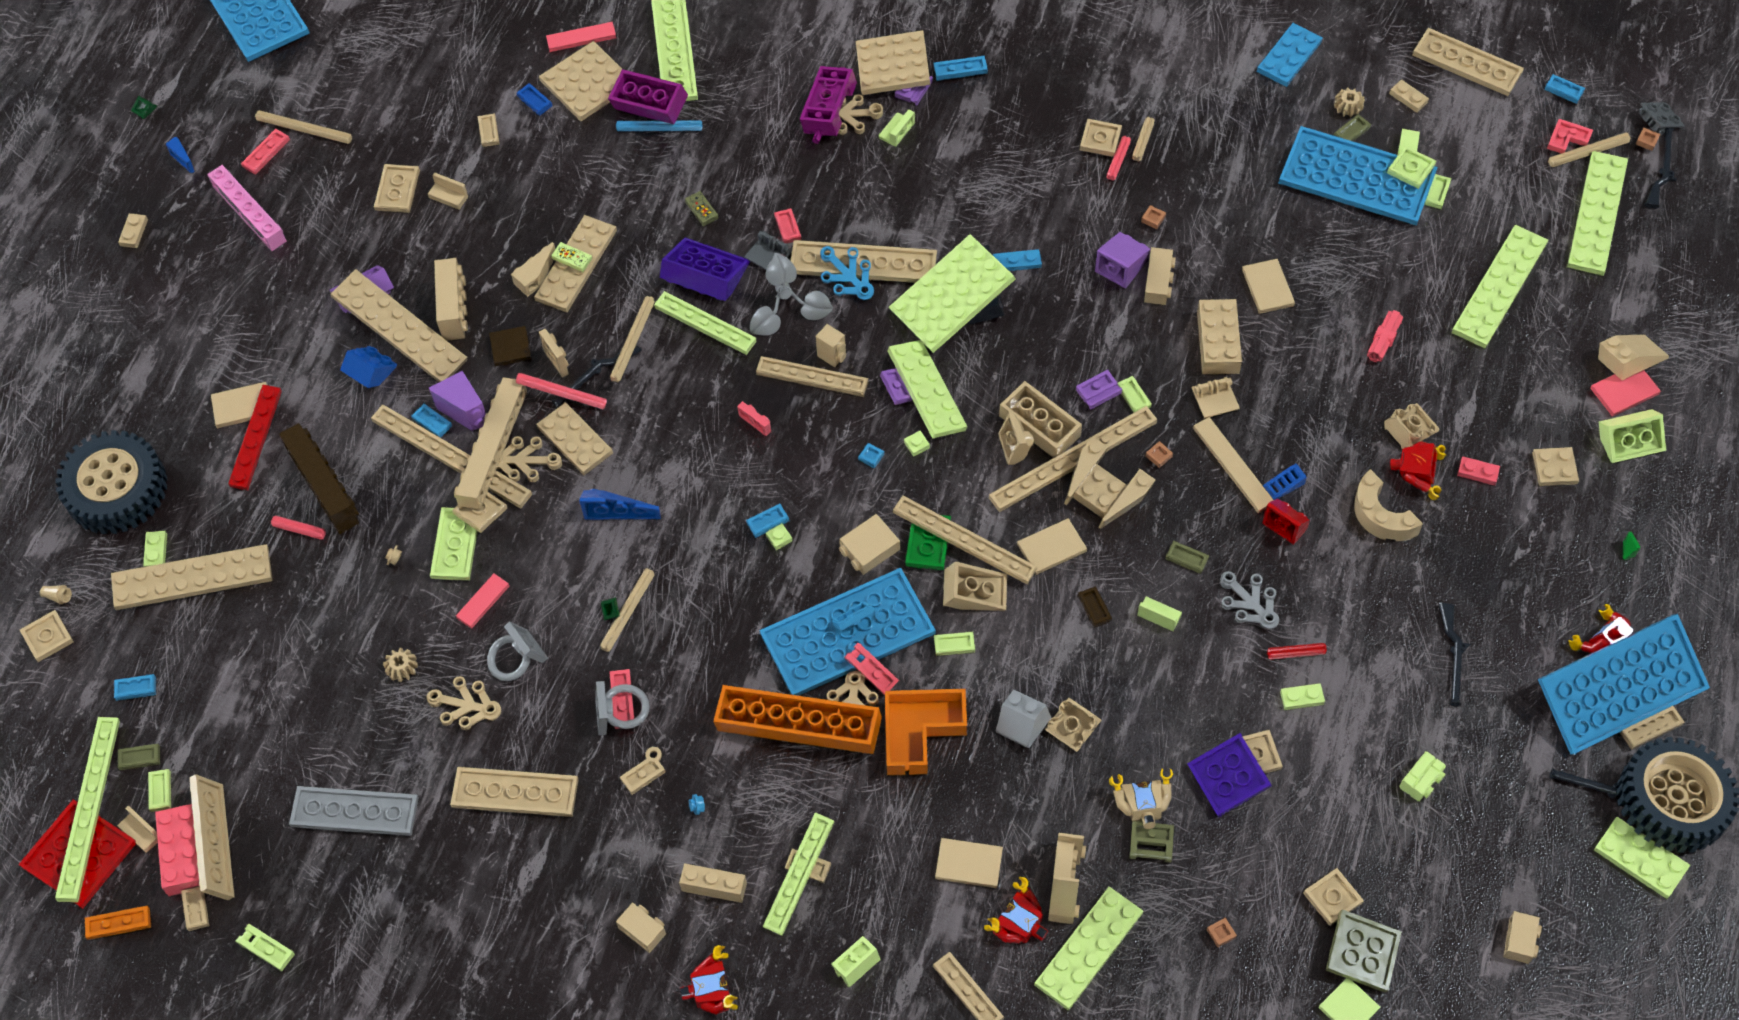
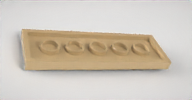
M1430 28L1426 30L1413 51V56L1506 96L1510 95L1524 68Z
M584 215L566 245L592 255L591 262L584 272H581L556 261L534 296L535 301L568 312L617 231L616 226Z
M457 767L450 805L452 808L573 817L578 776Z
M194 775L190 777V792L200 892L230 900L234 898L223 784Z

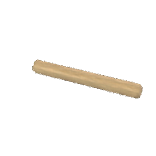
M1622 133L1549 158L1548 163L1551 167H1556L1589 156L1594 151L1601 152L1629 143L1631 138L1628 133Z
M646 568L620 610V617H616L600 644L602 650L609 652L653 579L654 572Z

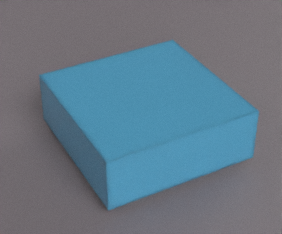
M868 443L858 456V460L875 468L884 456V451Z

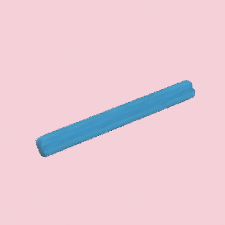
M676 120L675 124L663 121H617L616 123L617 131H701L703 127L701 120Z

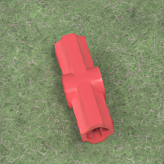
M1395 310L1388 311L1382 325H1379L1373 338L1374 341L1367 353L1371 361L1382 362L1388 348L1392 346L1397 330L1403 320L1400 312Z

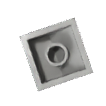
M1013 690L1002 704L996 733L1030 748L1051 719L1046 704Z

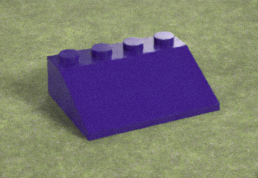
M684 238L662 259L660 278L669 283L681 285L686 289L698 291L700 294L715 297L717 300L726 301L734 292L750 261Z

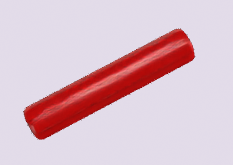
M1325 643L1268 648L1267 656L1268 659L1272 660L1325 655L1327 649Z

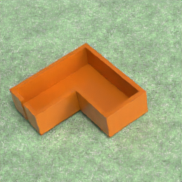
M966 689L885 691L887 775H905V771H909V775L928 774L927 737L967 736Z

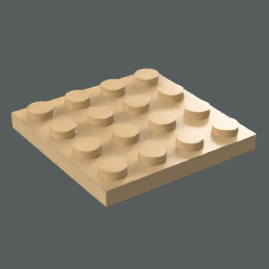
M923 30L856 41L862 95L931 85Z
M592 41L541 74L539 79L581 122L610 103L608 97L622 68Z

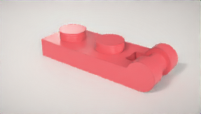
M857 643L854 646V650L851 653H847L844 657L883 695H885V691H890L899 681L860 643ZM860 654L864 657L861 663L856 659Z

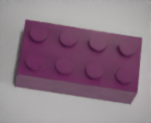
M622 69L608 100L616 110L675 124L688 94L682 84Z

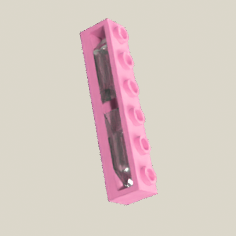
M221 165L207 174L215 190L271 251L287 242L279 224L274 222L239 184L229 170Z

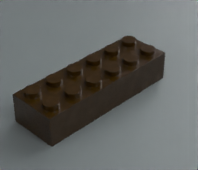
M300 423L279 433L287 452L339 535L359 524L357 519L359 513L355 508L353 500L347 495L343 484L338 481L334 470L329 467L327 459L321 454L317 443L312 440L308 429H303Z

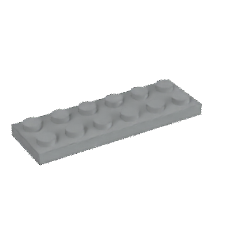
M297 786L289 825L297 828L412 836L419 797L415 794Z

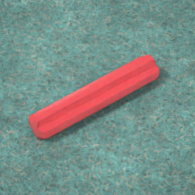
M1123 136L1107 172V179L1112 181L1116 179L1130 145V137Z
M273 516L271 520L272 526L321 540L326 535L324 528L279 516Z

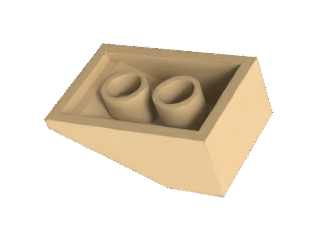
M1616 335L1600 342L1598 359L1621 380L1669 358V355L1646 335Z
M954 562L945 569L943 606L960 610H1006L1007 574L959 562Z

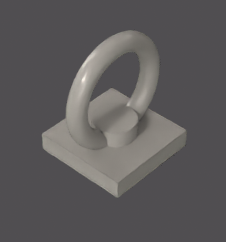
M509 621L504 628L510 635L502 636L492 644L487 656V665L491 674L498 680L513 681L525 673L529 666L530 658L543 663L548 657L528 629ZM512 643L516 651L523 656V659L517 670L508 674L502 673L496 667L495 656L502 645Z
M604 681L596 682L595 702L598 735H606L607 722L617 728L630 729L640 725L646 719L650 706L646 694L641 689L633 685L623 684L611 688L605 694ZM619 693H632L639 698L641 712L636 718L622 721L613 716L612 698Z

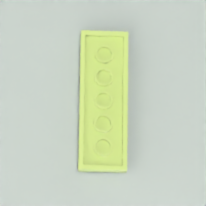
M918 340L889 346L887 352L931 437L937 438L966 431L967 425L924 343Z
M1108 887L1034 985L1069 1011L1141 917L1143 910L1111 887Z

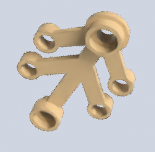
M860 94L855 95L847 105L845 97L841 106L843 108L839 112L840 118L853 126L857 134L864 133L865 125L853 117L871 116L873 119H879L883 115V106L879 103L872 104L869 109L852 110L855 106L863 105V96ZM842 123L840 128L844 129H839L838 134L840 135L847 133V125Z
M517 436L512 439V444L503 451L497 470L502 469L511 480L517 482L520 480L519 471L511 469L508 465L515 464L528 477L530 482H536L539 479L538 471L531 469L527 464H547L551 470H557L562 466V460L557 453H551L548 456H529L532 452L542 447L543 444L540 437H533L530 440L531 444L516 456H509L516 449H521L524 446L523 439Z
M859 671L848 673L845 678L846 683L837 690H830L827 693L828 700L839 701V697L850 690L849 697L842 702L864 705L857 697L859 690L866 697L869 705L874 706L879 702L877 693L871 692L866 687L865 677ZM853 678H858L856 682L852 681ZM835 694L836 698L831 699L830 696ZM870 697H876L874 701L869 700Z
M461 676L456 677L453 684L460 691L464 700L442 695L441 691L436 689L431 690L427 694V701L432 707H439L442 704L459 707V709L451 713L444 712L441 714L440 720L445 726L452 724L454 720L460 718L459 725L461 729L468 730L472 725L483 719L496 720L501 714L499 703L490 701L485 692V686L481 681H475L472 689L475 694L479 695L483 704L474 702L466 687V681ZM459 681L463 682L462 685H457ZM477 686H482L479 690L475 689ZM433 695H438L435 699L431 698ZM494 708L492 712H488V709ZM471 711L479 712L470 718L464 716ZM445 717H450L448 721L443 720ZM464 721H469L467 725H462Z

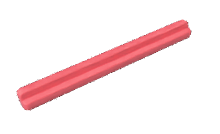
M518 373L516 378L517 384L600 409H604L607 403L605 398L523 373Z

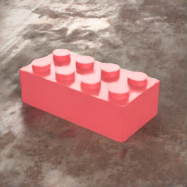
M192 804L155 812L162 889L168 896L181 894L182 890L199 886Z

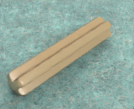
M1145 118L1132 155L1134 161L1139 162L1142 159L1154 126V118Z

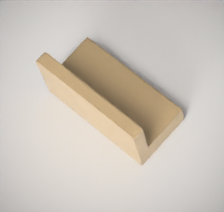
M434 173L433 179L435 184L428 193L429 198L460 210L468 198L465 184Z
M127 806L125 809L129 812V815L117 826L124 833L135 839V843L147 853L158 843L157 832L130 806Z

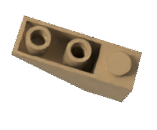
M553 242L543 247L539 253L529 258L526 263L511 273L514 285L527 297L541 287L554 261L551 256L555 251Z

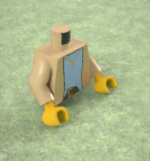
M1163 769L1160 771L1163 783H1161V780L1124 784L1122 788L1120 785L1123 783V777L1118 774L1119 783L1116 784L1111 776L1109 783L1115 788L1113 792L1117 807L1126 816H1130L1132 821L1143 822L1145 829L1154 828L1156 826L1155 820L1161 819L1162 812L1167 810L1171 801V783H1169V779H1171L1173 771L1170 769L1169 777L1163 776Z

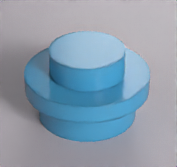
M697 794L692 795V799L689 800L690 811H694L695 815H699L700 812L705 810L704 799L702 796H697Z

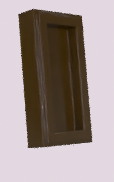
M1096 586L1078 593V598L1094 628L1112 621V617Z

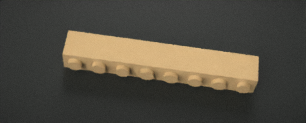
M503 378L501 384L497 386L496 396L491 400L489 413L485 415V423L479 429L478 440L473 444L471 457H468L466 469L461 473L460 484L454 491V497L457 500L458 506L481 509L527 394L526 386L517 384L516 379Z

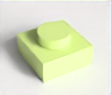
M921 431L904 439V443L913 457L930 448V444Z
M783 524L766 532V537L775 550L792 542V537Z

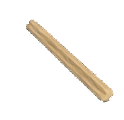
M260 110L255 114L257 121L347 144L352 140L351 134Z
M646 296L643 300L610 375L613 382H619L622 378L654 305L653 297Z

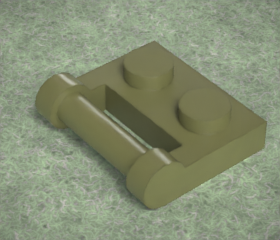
M1132 821L1130 859L1140 857L1165 860V862L1171 863L1174 825L1156 823L1154 828L1145 829L1143 822ZM1137 844L1166 847V852L1137 849Z

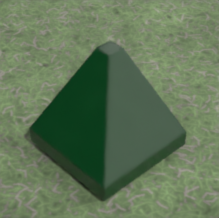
M138 96L131 111L145 119L157 108V105Z
M616 597L601 601L604 620L620 617Z

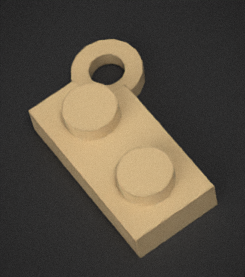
M649 748L646 751V760L620 777L631 795L665 773V769L659 762L662 758L659 748ZM656 752L657 757L651 758L650 754Z

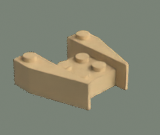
M1092 436L1079 455L1064 504L1067 505L1072 498L1103 518L1098 527L1101 529L1139 504L1149 492L1156 479L1139 469L1128 485L1097 465L1105 455L1108 446Z
M1058 833L1048 921L1073 924L1074 917L1078 918L1080 905H1076L1079 879H1075L1076 865H1080L1081 858H1085L1086 846H1083L1084 836Z

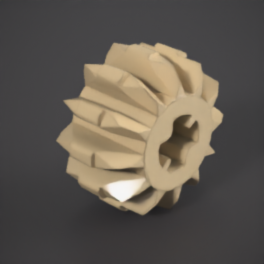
M1347 88L1346 91L1341 89L1335 96L1334 108L1337 109V113H1343V117L1349 115L1351 118L1353 114L1357 115L1363 110L1365 99L1361 92H1356V89L1350 90Z
M399 648L398 652L392 650V655H386L387 661L383 662V666L386 668V675L390 676L393 681L398 679L399 682H402L405 677L409 680V675H415V669L418 668L416 656L408 649L403 651L402 648Z

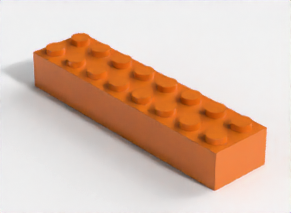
M723 685L713 722L717 731L874 754L882 716L879 707Z

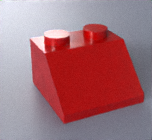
M1276 499L1267 504L1262 524L1294 545L1307 530L1310 520L1305 514L1294 510L1287 502Z

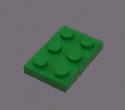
M941 515L951 521V516ZM911 523L905 566L944 571L948 542Z

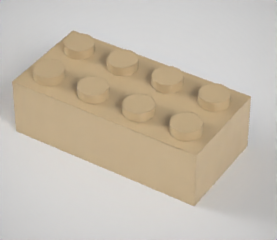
M456 258L434 260L436 321L441 336L446 341L465 339V331H468V325L464 317L467 316V308L464 305V301H467L466 291L463 290V286H466L465 275H463L462 265H458Z
M1236 299L1199 300L1197 317L1202 374H1239L1242 357Z
M1026 381L1000 404L999 416L1005 420L1009 412H1013L1021 422L1024 430L1032 434L1034 443L1053 458L1064 453L1081 436L1082 424Z

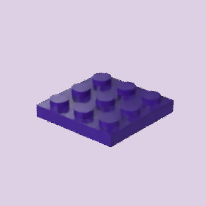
M1241 733L1187 763L1218 817L1272 787Z

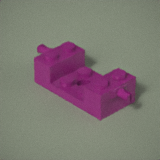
M820 66L799 119L804 133L815 134L812 139L814 143L817 142L819 144L822 135L837 136L842 124L839 116L845 96L853 95L857 84L853 69Z

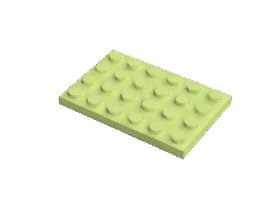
M970 234L891 304L889 308L934 353L1016 278Z

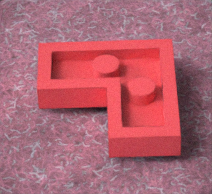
M1558 119L1547 149L1562 154L1565 153L1569 142L1586 146L1593 130Z

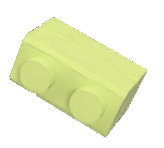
M1425 751L1402 780L1399 787L1417 801H1421L1423 797L1428 798L1434 790L1433 784L1435 782L1439 784L1446 775L1443 772L1446 765Z

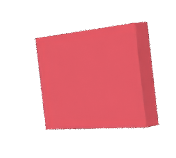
M1645 370L1624 380H1621L1614 374L1593 384L1590 388L1612 417L1659 395L1661 392Z

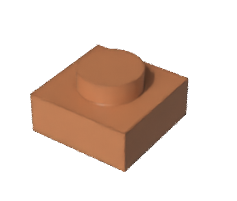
M1643 128L1636 145L1653 151L1660 134Z
M1150 205L1143 215L1141 222L1158 229L1166 217V212Z
M1159 441L1146 452V457L1160 468L1173 457V453Z
M1226 918L1207 927V931L1217 947L1230 942L1237 936Z

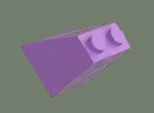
M1119 232L1097 250L1095 272L1126 289L1149 260L1150 248L1132 239L1129 235Z
M463 371L429 387L437 410L471 431L483 427L486 415L483 403Z

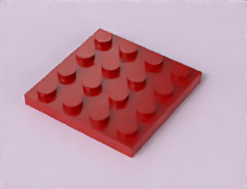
M74 799L18 864L55 891L58 888L78 804ZM98 816L79 901L73 902L82 909L136 845L135 839Z

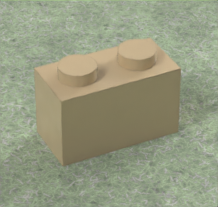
M826 324L816 335L817 356L833 367H836L839 362L842 363L846 358L845 335Z
M632 902L617 919V926L650 953L666 935L665 925L657 917L651 918L648 915L649 912L642 905L636 906Z
M1516 911L1513 912L1509 919L1504 958L1529 964L1533 957H1537L1539 946L1536 945V939L1540 937L1542 926L1539 925V917Z

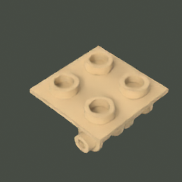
M1224 377V379L1208 381V383L1197 384V386L1192 387L1204 418L1240 409L1230 386L1232 385L1231 378Z

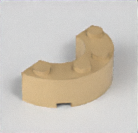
M1370 469L1361 479L1355 496L1354 510L1360 524L1369 533L1383 540L1387 538L1405 541L1419 535L1423 523L1410 510L1404 513H1393L1381 506L1378 501V495L1381 492L1383 482Z

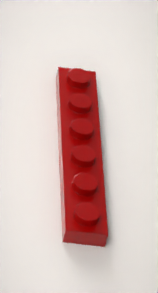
M262 385L228 483L230 487L242 490L249 489L282 393L281 388Z

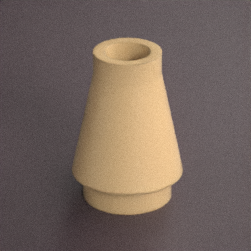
M65 585L43 586L40 590L41 597L59 604L69 602L72 595L71 589Z

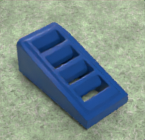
M174 137L168 141L166 146L170 155L190 173L195 172L180 140Z
M1294 464L1268 481L1263 487L1272 499L1276 500L1304 485L1307 477L1299 466ZM1272 486H1275L1279 492L1276 493Z

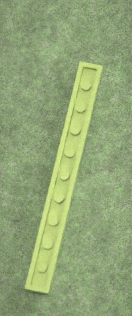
M98 717L55 898L57 902L79 901L119 728V718Z

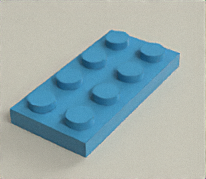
M1292 23L1258 66L1257 72L1287 87L1321 44L1323 38Z

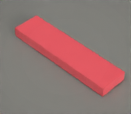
M613 22L546 35L549 51L554 52L587 45L592 41L596 43L615 39L616 33Z

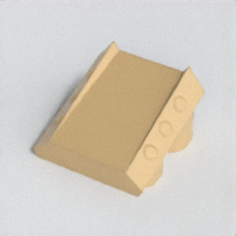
M1418 403L1408 405L1405 410H1395L1392 416L1384 421L1385 430L1387 429L1401 445V449L1410 447L1439 431L1438 426Z
M1068 698L1061 703L1059 711L1050 719L1044 730L1077 752L1101 722V719L1074 700Z

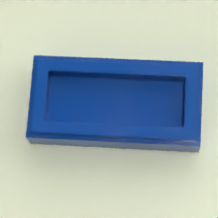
M530 83L516 93L517 97L539 116L552 107V102Z

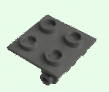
M1640 103L1642 108L1639 110V115L1660 136L1665 133V128L1685 127L1680 117L1674 114L1667 103Z
M760 231L757 235L759 240L744 258L766 270L774 253H779L788 258L793 248L789 244L781 242L780 239H776L775 236L767 234L766 231Z

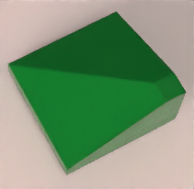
M1628 532L1623 541L1624 560L1636 557L1640 550V545L1632 532Z

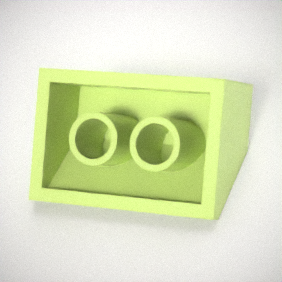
M1653 409L1599 421L1600 440L1611 463L1666 451L1663 414Z

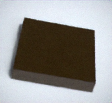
M525 326L489 333L495 367L531 360Z

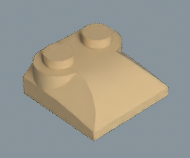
M1009 412L998 435L1007 464L1015 465L1025 459L1034 443V439L1029 431L1024 430L1017 416L1013 412Z

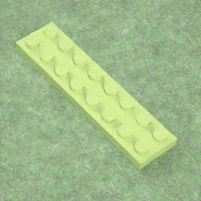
M651 0L660 77L663 80L682 84L688 94L686 101L698 100L686 0Z
M1597 151L1591 153L1567 264L1568 268L1604 276L1628 162L1627 158Z
M1515 225L1451 333L1486 349L1546 247L1548 239Z

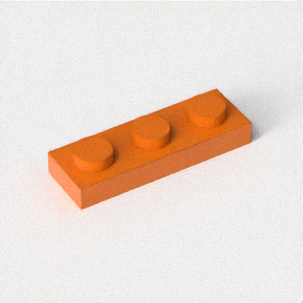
M148 906L85 918V937L88 940L151 928L150 908Z

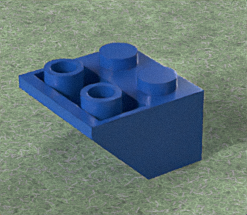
M367 346L347 351L340 370L362 385L370 388L379 386L397 367V364L389 356L377 352L376 348Z

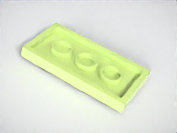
M442 507L430 577L431 579L470 581L478 531L454 515L452 511L454 508Z
M1616 817L1594 851L1668 899L1690 867V864L1664 847L1654 846L1655 841L1652 839L1647 842L1644 840L1646 835L1643 833L1638 835L1634 831V827L1629 826L1628 823Z

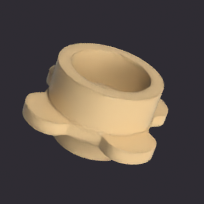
M397 545L394 549H389L385 557L388 559L386 565L390 563L396 565L402 551L397 549Z

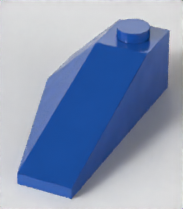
M584 490L580 496V505L585 520L661 519L659 506L604 490Z

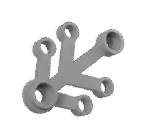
M1224 572L1220 578V585L1225 589L1232 588L1244 601L1233 600L1232 597L1226 596L1222 599V607L1226 610L1231 608L1254 610L1258 614L1251 615L1247 614L1244 610H1238L1235 615L1236 622L1260 623L1267 630L1277 627L1279 616L1273 611L1276 590L1272 587L1265 589L1266 608L1264 609L1260 605V586L1263 581L1261 575L1253 574L1251 576V596L1236 581L1234 573ZM1253 579H1258L1260 582H1254ZM1271 592L1273 593V596L1267 595V593ZM1229 601L1231 604L1226 605L1224 602ZM1238 615H1243L1245 618L1241 619ZM1266 617H1270V618H1272L1273 620H1272V621H1268V620L1266 619Z

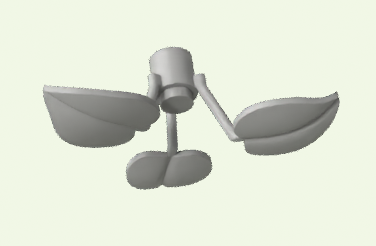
M774 253L766 269V278L769 283L775 286L777 292L775 308L773 312L768 306L759 308L752 316L750 332L754 335L764 336L777 332L781 324L780 317L776 315L780 298L788 299L790 296H793L803 305L801 314L809 320H819L826 317L833 310V306L828 297L820 291L809 292L805 296V301H802L791 290L789 285L797 276L794 264L787 257Z

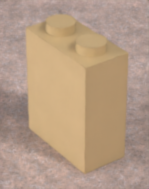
M875 514L840 538L839 550L844 557L848 556L854 569L860 570L864 575L899 551L900 540L881 518Z

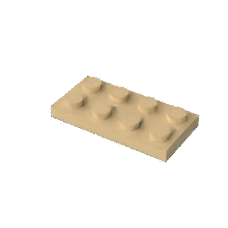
M566 402L536 424L537 428L583 475L613 454V450Z

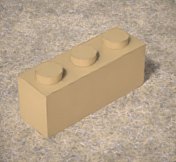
M1151 247L1144 298L1145 303L1166 305L1167 298H1171L1172 287L1168 286L1169 283L1173 282L1174 272H1170L1171 268L1175 267L1176 257H1172L1173 250Z
M684 863L679 884L683 892L742 903L747 881L743 874Z

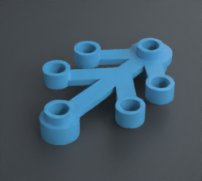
M823 247L820 251L821 259L824 262H831L842 274H831L825 271L821 274L822 282L826 284L830 282H851L855 287H844L842 284H836L834 286V294L837 296H842L843 294L857 295L862 300L870 299L874 294V288L869 283L870 261H861L862 281H860L856 277V262L859 255L857 248L851 247L848 249V269L835 256V251L832 247ZM828 250L831 253L830 255H825L824 252ZM855 251L856 255L851 256L850 252ZM867 263L869 267L863 268L862 265ZM825 275L830 276L828 280H825L823 277ZM839 287L843 289L841 292H836V289ZM867 288L868 292L863 293L861 290Z

